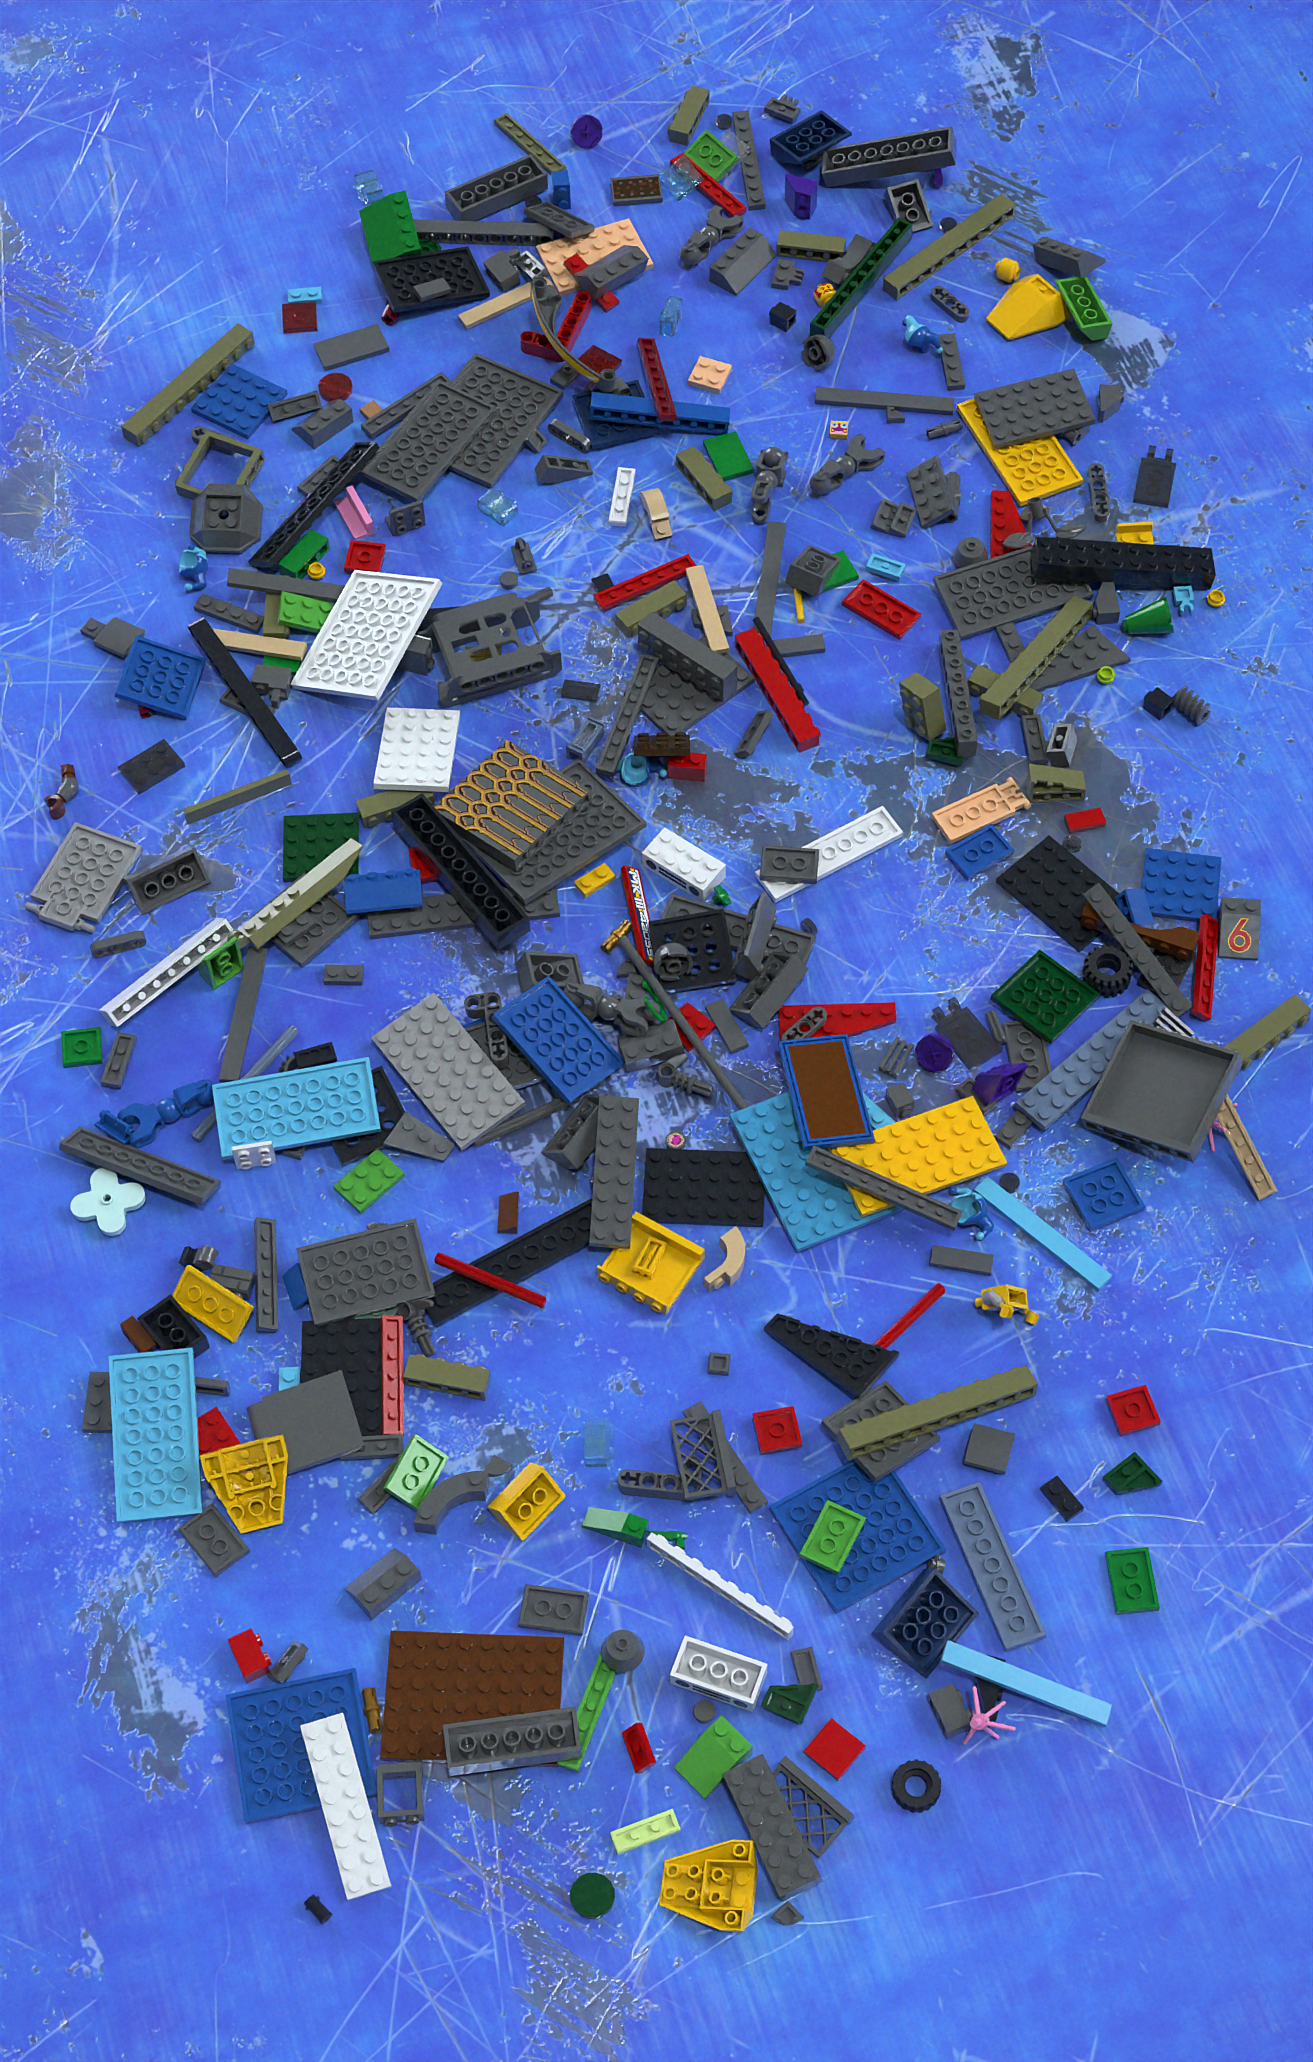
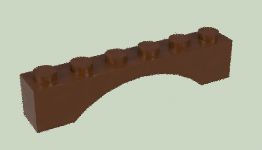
M1087 900L1080 925L1088 929L1101 931L1106 935H1113ZM1129 922L1147 947L1191 961L1200 932L1182 926L1164 930L1149 929Z

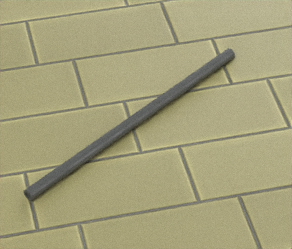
M625 935L621 936L618 939L619 944L739 1110L749 1107Z

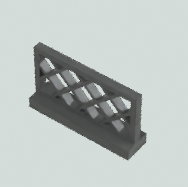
M720 1409L713 1410L712 1414L670 1420L685 1500L727 1494V1496L735 1495L736 1484ZM708 1421L709 1428L705 1433L696 1428L699 1422ZM685 1425L689 1428V1431L685 1436H682L676 1431V1426ZM692 1431L702 1436L697 1444L687 1439ZM705 1439L713 1443V1447L709 1452L700 1447ZM684 1442L693 1447L688 1456L680 1451V1447ZM696 1450L706 1455L701 1463L691 1458ZM709 1458L717 1463V1467L713 1472L704 1466ZM688 1461L697 1467L692 1475L684 1470V1466ZM700 1470L710 1475L705 1483L695 1478ZM714 1477L721 1482L722 1488L712 1489L708 1486V1483ZM692 1481L701 1486L698 1492L689 1493L688 1486Z
M784 1756L780 1761V1765L773 1772V1775L776 1778L780 1772H783L788 1777V1786H781L779 1788L780 1790H789L790 1802L786 1803L790 1806L793 1817V1805L806 1804L807 1817H796L794 1820H807L808 1833H801L802 1837L808 1836V1841L804 1839L808 1849L820 1858L855 1817L803 1770ZM791 1780H792L796 1785L791 1786ZM792 1789H802L805 1791V1801L793 1802ZM808 1795L814 1800H808ZM809 1804H820L822 1806V1815L809 1816ZM825 1810L828 1811L831 1815H825ZM836 1818L841 1823L835 1831H826V1819ZM823 1819L824 1831L811 1832L810 1820ZM824 1835L825 1844L819 1851L812 1846L811 1836Z

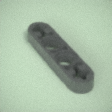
M1095 463L1089 466L1087 475L1093 516L1098 522H1106L1110 516V504L1105 471L1102 465ZM1094 484H1101L1102 487H1101V488H1095L1093 485H1094ZM1097 497H1101L1104 499V501L1098 502L1095 499Z

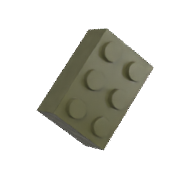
M917 672L899 682L906 726L910 729L912 728L919 736L926 738L928 741L945 732L946 724L940 688Z

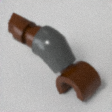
M70 764L61 765L62 781L56 794L44 798V801L50 808L49 814L54 820L64 816L66 809L63 803H67L78 791L75 769Z

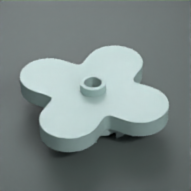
M100 1168L91 1175L90 1184L92 1190L75 1196L70 1207L76 1219L81 1221L96 1219L103 1234L115 1236L120 1234L126 1227L125 1215L127 1211L140 1208L145 1202L146 1195L140 1184L130 1182L120 1185L115 1171Z

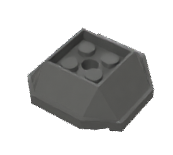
M210 483L192 502L189 536L206 553L241 554L261 540L263 505L246 485ZM228 515L227 519H221L222 516Z

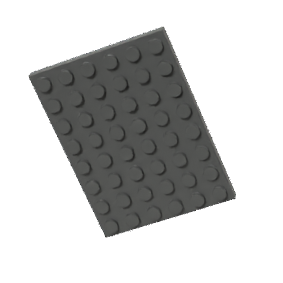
M475 353L450 385L495 406L496 413L448 469L492 489L526 445L524 440L533 429L540 427L564 396L563 391Z
M580 759L564 767L560 772L590 789L592 803L518 872L460 837L471 851L525 905L647 827L646 821Z

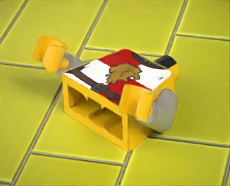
M1007 1284L982 1289L981 1297H976L975 1299L977 1309L1000 1313L999 1316L1003 1318L1008 1317L1011 1319L1013 1312L1019 1311L1022 1315L1027 1314L1025 1321L1036 1325L1039 1319L1037 1313L1029 1310L1027 1289Z

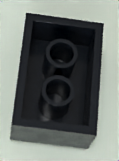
M171 1294L137 1318L139 1324L156 1344L155 1347L159 1351L193 1348L195 1359L210 1348L206 1335Z

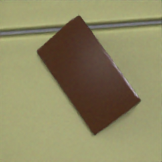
M519 1192L499 1196L497 1233L518 1234Z
M133 1316L120 1324L124 1336L138 1353L154 1351L155 1342Z

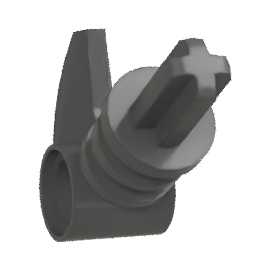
M685 1053L670 1058L658 1067V1082L662 1087L669 1088L674 1085L675 1088L681 1086V1090L687 1088L688 1094H692L693 1091L706 1096L712 1094V1085L699 1081L697 1075L689 1077L688 1073L683 1075V1071L677 1070V1067L688 1059Z
M429 1299L402 1302L398 1305V1316H403V1320H409L407 1325L411 1327L410 1332L414 1334L412 1337L413 1341L420 1343L426 1357L435 1354L436 1351L430 1340V1336L433 1334L432 1330L427 1329L428 1324L424 1323L426 1320L424 1317L425 1308L433 1307L434 1302Z

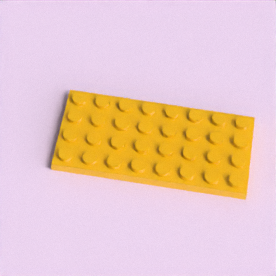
M975 399L957 404L956 410L1020 507L1027 505L1028 499L1032 497H1041L1043 499L1083 484L1082 476L1054 435L994 449Z
M974 1096L873 1130L874 1143L828 1148L832 1154L925 1195L1007 1165V1161ZM845 1183L861 1218L896 1206Z

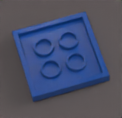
M1118 1158L1063 1179L1066 1190L1090 1232L1145 1210L1143 1201Z

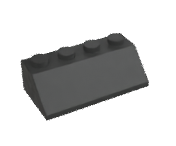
M749 228L710 266V282L737 296L776 257V253L763 234Z
M1042 237L1033 244L1037 263L1079 278L1084 277L1106 262V259L1091 252L1048 237Z
M623 245L574 274L573 277L585 291L590 293L595 301L605 293L610 292L645 271L649 258L638 246Z
M191 845L123 877L131 897L142 914L211 882L196 848Z
M762 891L749 908L731 972L753 980L757 974L760 975L764 964L761 962L768 952L766 945L770 942L773 932H770L771 927H774L777 921V916H775L777 908L766 892Z
M773 951L763 963L764 966L761 974H757L753 980H750L729 1008L730 1012L752 1027L764 1029L808 971V968L795 954Z
M585 1095L541 1153L566 1169L580 1168L584 1164L586 1157L596 1148L599 1095H609Z

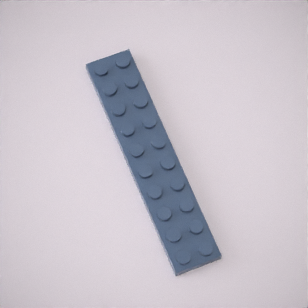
M1147 989L1016 1102L1015 1107L1045 1131L1098 1085L1130 1020L1136 1022L1143 1021L1150 1026L1156 1027L1153 1022L1161 1010L1165 1007L1168 1010L1170 1009Z

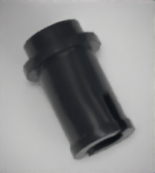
M313 1894L304 1902L305 1909L307 1911L310 1910L321 1924L326 1923L331 1918L332 1913L320 1902L319 1896L316 1897Z

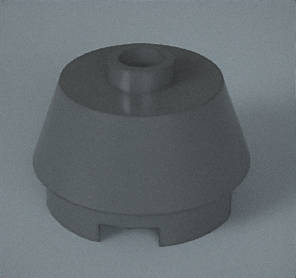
M968 537L960 541L953 551L952 558L955 567L959 569L988 560V554L979 539Z
M628 1630L612 1632L604 1639L601 1646V1656L604 1663L609 1668L620 1673L630 1672L642 1662L645 1653L641 1638Z

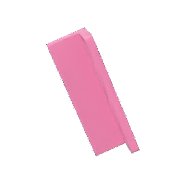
M352 485L345 487L347 497L339 499L334 503L354 540L374 534L373 521Z

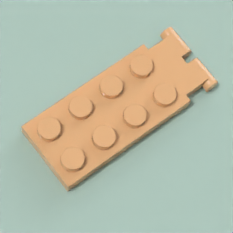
M1009 777L1006 783L1000 786L994 784L932 812L931 817L948 842L953 844L990 824L994 825L1014 816L1016 811L1023 807L1029 809L1032 805L1023 792L1019 793L1021 789L1013 778Z

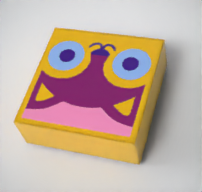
M831 421L830 438L847 439L848 422Z

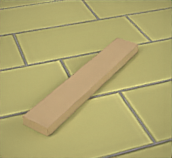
M544 277V279L547 281V285H553L552 282L548 279V277ZM532 281L459 314V321L467 330L532 300L530 296Z
M703 565L686 568L688 582L709 648L718 654L729 652V645Z
M213 629L228 650L302 661L308 647L306 642Z
M1227 1094L1216 1117L1220 1125L1226 1129L1224 1133L1258 1199L1262 1200L1278 1192Z

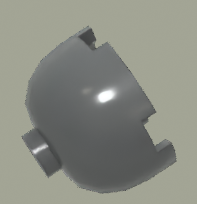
M814 335L807 337L803 341L804 350L801 351L803 361L808 367L811 366L817 371L828 367L833 362L835 347L827 336Z
M679 943L662 945L654 955L655 972L663 980H678V976L686 972L689 974L693 968L692 957L688 949Z

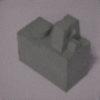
M517 248L506 253L500 250L483 262L487 274L504 293L521 282L519 278L520 272L514 266L521 259Z
M256 664L251 684L258 694H269L271 706L279 708L282 699L288 700L292 687L290 684L293 680L292 669Z

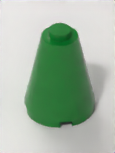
M1166 597L1126 615L1125 620H1122L1124 631L1128 630L1129 634L1174 633Z

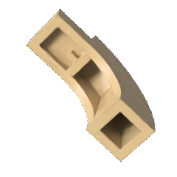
M654 488L641 491L643 508L648 513L654 540L671 537L672 531L668 519L669 514L660 489Z
M736 1226L720 1237V1247L727 1257L721 1266L704 1278V1287L708 1292H711L713 1289H719L725 1281L729 1286H732L743 1271L745 1264V1242Z

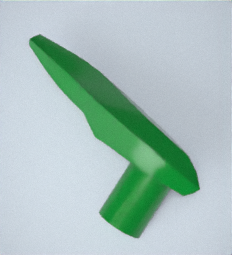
M647 1531L648 1534L652 1532L655 1535L659 1534L666 1539L676 1541V1546L682 1550L685 1549L684 1539L688 1535L684 1532Z

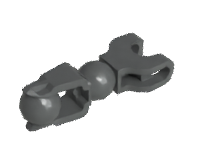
M715 205L708 211L709 220L707 221V226L703 227L700 232L695 230L679 252L683 268L688 269L707 258L711 247L715 246L718 241L720 242L724 238L735 237L743 228L744 218L738 215L732 218L722 217V207Z
M857 434L849 440L848 450L845 451V455L838 457L835 461L829 459L818 472L812 475L809 481L812 496L814 498L839 488L844 478L851 476L854 472L874 470L883 463L886 453L880 448L874 450L864 449L866 437L862 434Z
M775 446L760 451L756 463V484H753L751 491L753 522L766 523L769 519L773 490L777 487L778 482L783 480L786 462L789 457L788 451L783 452ZM758 511H764L765 514L763 516H757Z
M571 982L564 984L565 989L563 992L590 1021L599 1015L605 1020H614V1024L620 1025L626 1034L642 1037L648 1031L646 1020L653 1021L656 1019L650 1011L645 1010L647 1006L644 1004L643 998L632 1000L622 998L619 1002L613 996L604 997L605 994L598 986L583 983L578 985ZM585 1000H589L591 1004H585ZM649 1000L656 1012L660 1014L659 1005Z

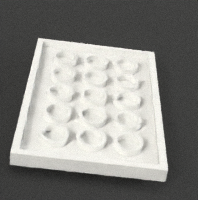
M387 707L373 783L374 789L449 792L460 711Z

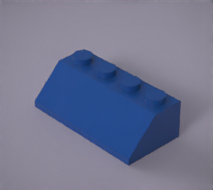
M409 868L405 871L389 870L386 873L370 872L366 875L351 874L346 876L344 879L346 914L422 907L423 889L420 869Z

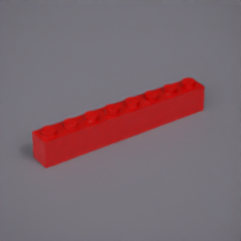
M755 628L735 635V648L755 678L797 751L801 753L818 746L819 737H821L819 728L813 725L811 715L806 713L803 702L796 697L794 687H790L786 674L781 672L778 661L773 659L771 650L765 646L762 635L758 634Z

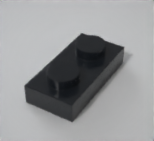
M1058 1476L1041 1486L1040 1491L1066 1522L1084 1510L1082 1504Z

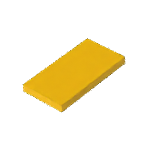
M191 1265L186 1266L172 1294L174 1299L187 1313L232 1343L237 1342L254 1306Z

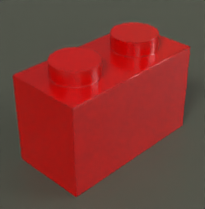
M690 752V755L669 756L668 779L705 782L707 754Z
M252 1628L227 1639L246 1684L270 1672L269 1665L272 1663L268 1653H262L260 1647L263 1646V1642L259 1633L254 1635Z

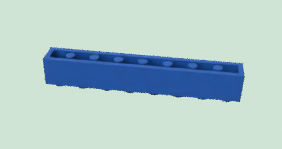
M592 392L589 419L727 434L730 408L673 401L677 415L676 421H659L653 399Z

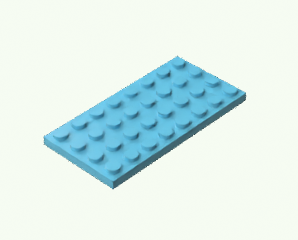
M369 1057L212 1085L223 1160L234 1158L232 1153V1147L272 1141L274 1151L381 1132Z
M193 1348L109 1356L117 1522L124 1523L201 1514L203 1505Z

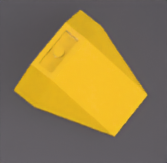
M1039 274L1024 276L1013 283L987 316L986 321L1009 341L1059 326L1068 320L1071 315L1061 293Z
M729 1840L665 1860L659 1905L720 1931L744 1932L753 1917L758 1877L754 1841Z

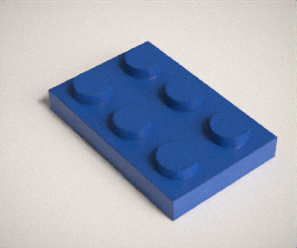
M990 824L946 849L945 854L964 877L969 880L1012 855L1014 849L998 830Z

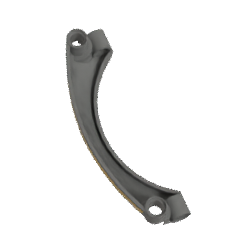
M533 278L530 296L532 297L534 311L546 338L557 353L571 368L598 385L601 391L629 396L631 389L622 378H616V373L613 370L604 369L601 371V374H598L578 360L561 344L555 330V318L563 300L553 285H547V281L544 278Z

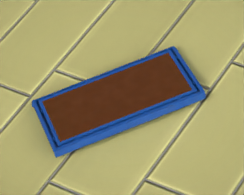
M842 1034L778 1041L780 1056L804 1151L812 1150L813 1146L823 1149L874 1143L875 1138L848 1035Z

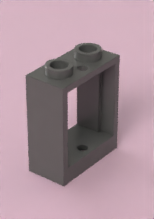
M421 1762L377 1765V1800L380 1824L395 1826L397 1823L406 1822V1824L415 1825L419 1821H425L423 1768ZM416 1778L417 1809L385 1811L384 1780Z

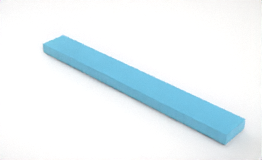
M988 1176L974 1189V1192L981 1195L987 1204L1098 1292L1112 1278L1108 1271Z
M948 1640L946 1642L940 1663L1103 1727L1107 1725L1112 1704Z

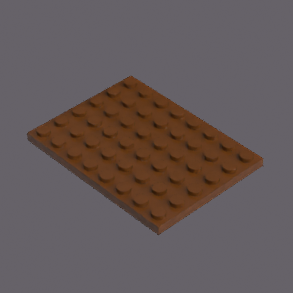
M391 1631L380 1760L447 1763L443 1725L561 1709L564 1637ZM558 1761L527 1766L558 1767Z

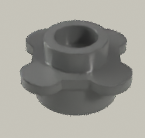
M937 1554L936 1557L930 1558L927 1569L936 1568L942 1575L945 1569V1560L941 1559L940 1554Z

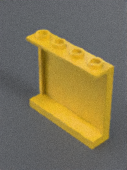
M635 1212L632 1216L630 1249L614 1248L603 1265L597 1266V1276L602 1282L614 1285L620 1292L632 1295L636 1301L644 1302L650 1305L654 1311L667 1315L705 1259V1249L644 1215ZM649 1236L668 1243V1247L652 1278H648L646 1274L644 1276L640 1275V1272L637 1271L635 1273L632 1270ZM655 1243L651 1244L640 1267H643ZM659 1246L658 1250L656 1251V1253H655V1255H654V1257H653V1259H652V1261H651V1263H650L648 1269L650 1268L651 1264L653 1263V1261H654V1259H655V1257H656V1255H657V1253H658V1251H659V1249H660L661 1246Z

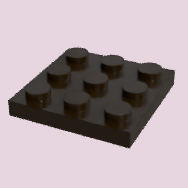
M659 732L656 735L638 733V735L634 736V756L690 755V735H686L685 732H676L672 736L667 735L665 732Z

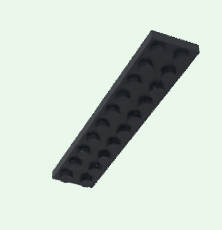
M355 442L248 561L252 567H275L279 563V559L289 552L290 547L300 540L303 532L312 526V522L322 515V511L333 503V499L343 492L347 483L351 482L356 473L365 467V463L375 456V452L380 448L376 442Z
M592 1198L469 1263V1265L518 1284L589 1245ZM452 1272L433 1282L436 1296L427 1299L433 1301L434 1306L425 1308V1311L434 1326L438 1327L502 1291L457 1272Z

